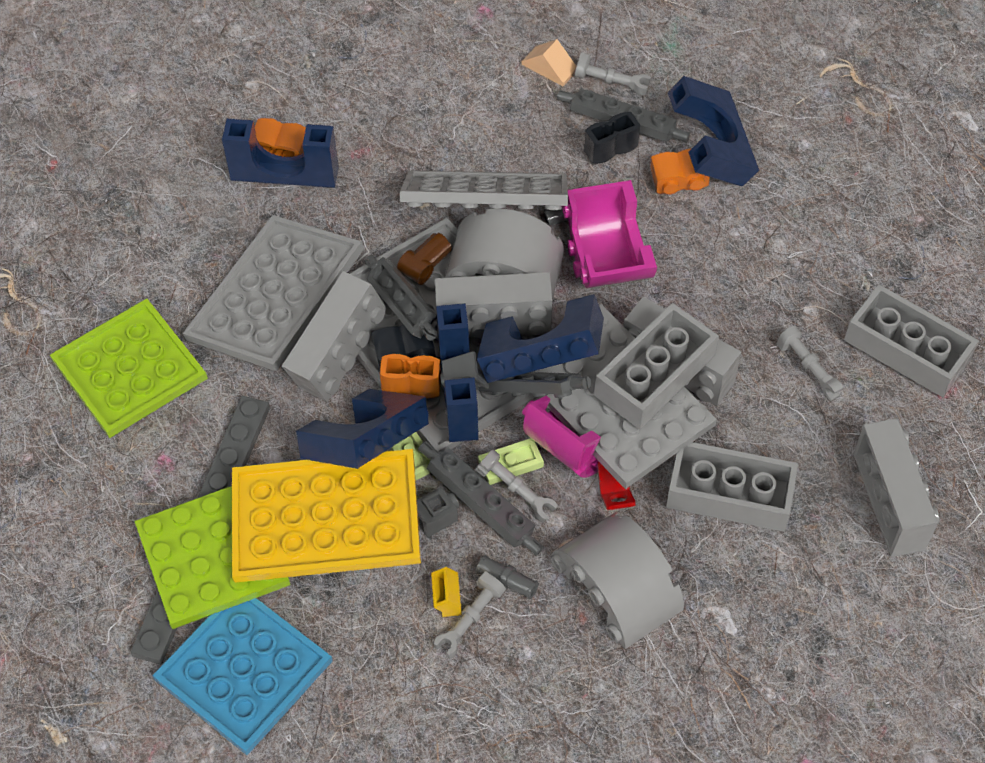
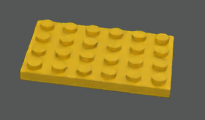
M413 449L383 452L358 469L311 460L232 468V578L235 583L421 564Z

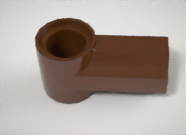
M439 232L437 234L433 233L415 251H406L399 259L397 269L417 284L423 285L431 277L434 267L452 251V246L443 234Z

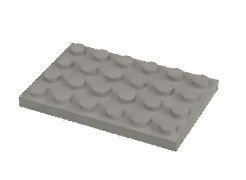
M409 170L400 190V202H407V206L420 207L423 206V203H434L435 207H450L451 203H460L464 208H477L479 204H490V208L495 209L506 208V205H517L519 209H533L534 205H545V209L560 210L562 206H568L567 174Z
M272 215L182 333L186 341L277 371L296 345L342 271L348 272L364 250L362 241Z
M601 304L599 307L603 314L604 322L598 355L532 372L581 373V377L588 376L591 379V387L588 390H572L571 395L563 398H555L554 394H548L547 396L551 400L547 407L568 429L579 437L591 430L601 437L593 456L627 489L716 426L717 419L685 387L640 430L595 397L596 375L635 339Z

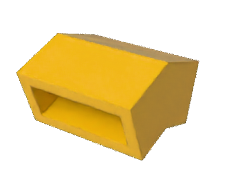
M448 567L432 572L434 608L442 612V617L461 616L458 572Z

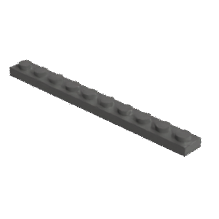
M241 396L198 498L232 486V468L246 466L270 410L269 402ZM158 590L132 647L131 655L137 659L162 665L177 628H171Z

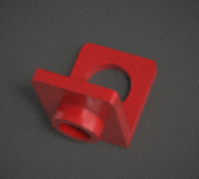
M597 461L600 496L606 509L614 510L636 506L630 486L625 489ZM616 498H624V499H626V500L621 501V502H613V501H611V500L616 499Z

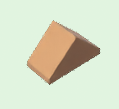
M558 39L535 46L522 60L523 66L561 86H564L575 74L577 67Z

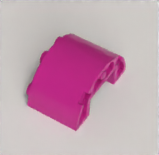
M631 180L568 190V206H562L564 218H568L571 240H567L569 256L575 257V262H573L575 278L580 277L585 288L653 278L657 271V265L651 245H643L636 221L637 198Z
M547 395L527 403L522 411V414L525 416L523 422L525 434L580 477L587 478L598 472V460L593 456V453L601 437L592 430L579 437L568 429L551 410L546 412L545 410L551 400Z

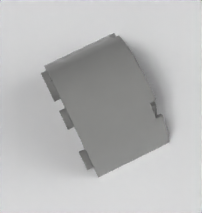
M487 209L486 214L480 215L474 212L463 219L458 227L445 278L475 276V273L491 276L550 272L553 302L564 255L563 243L560 237H555L551 233L552 228L529 214L510 209Z
M615 512L555 550L550 560L558 573L563 572L569 580L574 578L577 582L585 584L589 589L588 593L592 601L597 606L602 605L608 613L606 631L609 637L615 643L619 642L624 649H627L683 611L684 600L679 584H672L670 572L673 570L655 542L634 520L628 516L619 518L621 517L619 512Z

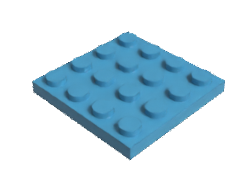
M255 598L210 615L152 676L158 684L248 756L333 660L331 655Z

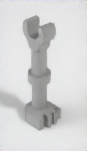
M581 52L575 77L583 79L586 75L601 78L605 80V83L612 84V82L623 84L629 86L639 95H646L651 79L649 75L629 76L615 72L616 69L613 68L607 70L589 65L590 55Z
M791 326L783 331L776 343L780 350L786 351L792 348L802 360V366L806 370L809 369L818 379L827 399L832 401L840 396L839 391L843 389L842 384L839 380L827 374L819 364L817 355L815 353L811 354L801 342L802 333L797 326Z
M492 449L475 471L485 477L491 470L509 486L507 488L512 493L515 491L526 500L534 510L536 519L544 523L548 516L543 512L542 507H548L553 512L558 507L557 503L553 499L543 498L533 492L523 483L524 479L520 475L516 477L499 462L500 454Z
M486 571L476 581L477 586L482 589L478 597L470 606L466 605L462 610V617L451 630L445 634H440L434 640V648L437 650L444 643L451 645L446 653L449 659L457 654V644L462 635L472 623H477L481 618V611L492 597L500 598L506 591L505 586Z

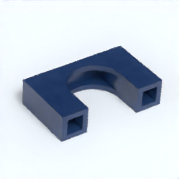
M683 76L668 91L674 112L699 120L717 137L716 139L705 135L688 152L695 172L743 187L759 171L730 91Z
M226 119L222 143L231 181L335 188L339 164L334 126L307 124L303 140L304 153L295 157H282L274 155L261 147L257 141L253 120Z
M595 294L567 301L562 322L550 332L536 338L523 340L513 316L486 323L477 361L487 383L598 355L604 317Z
M466 303L436 306L442 372L443 360L469 353ZM475 378L444 380L445 388L443 387L449 443L479 440Z
M368 389L352 398L355 424H338L314 420L296 430L300 459L358 469L429 424L426 397Z

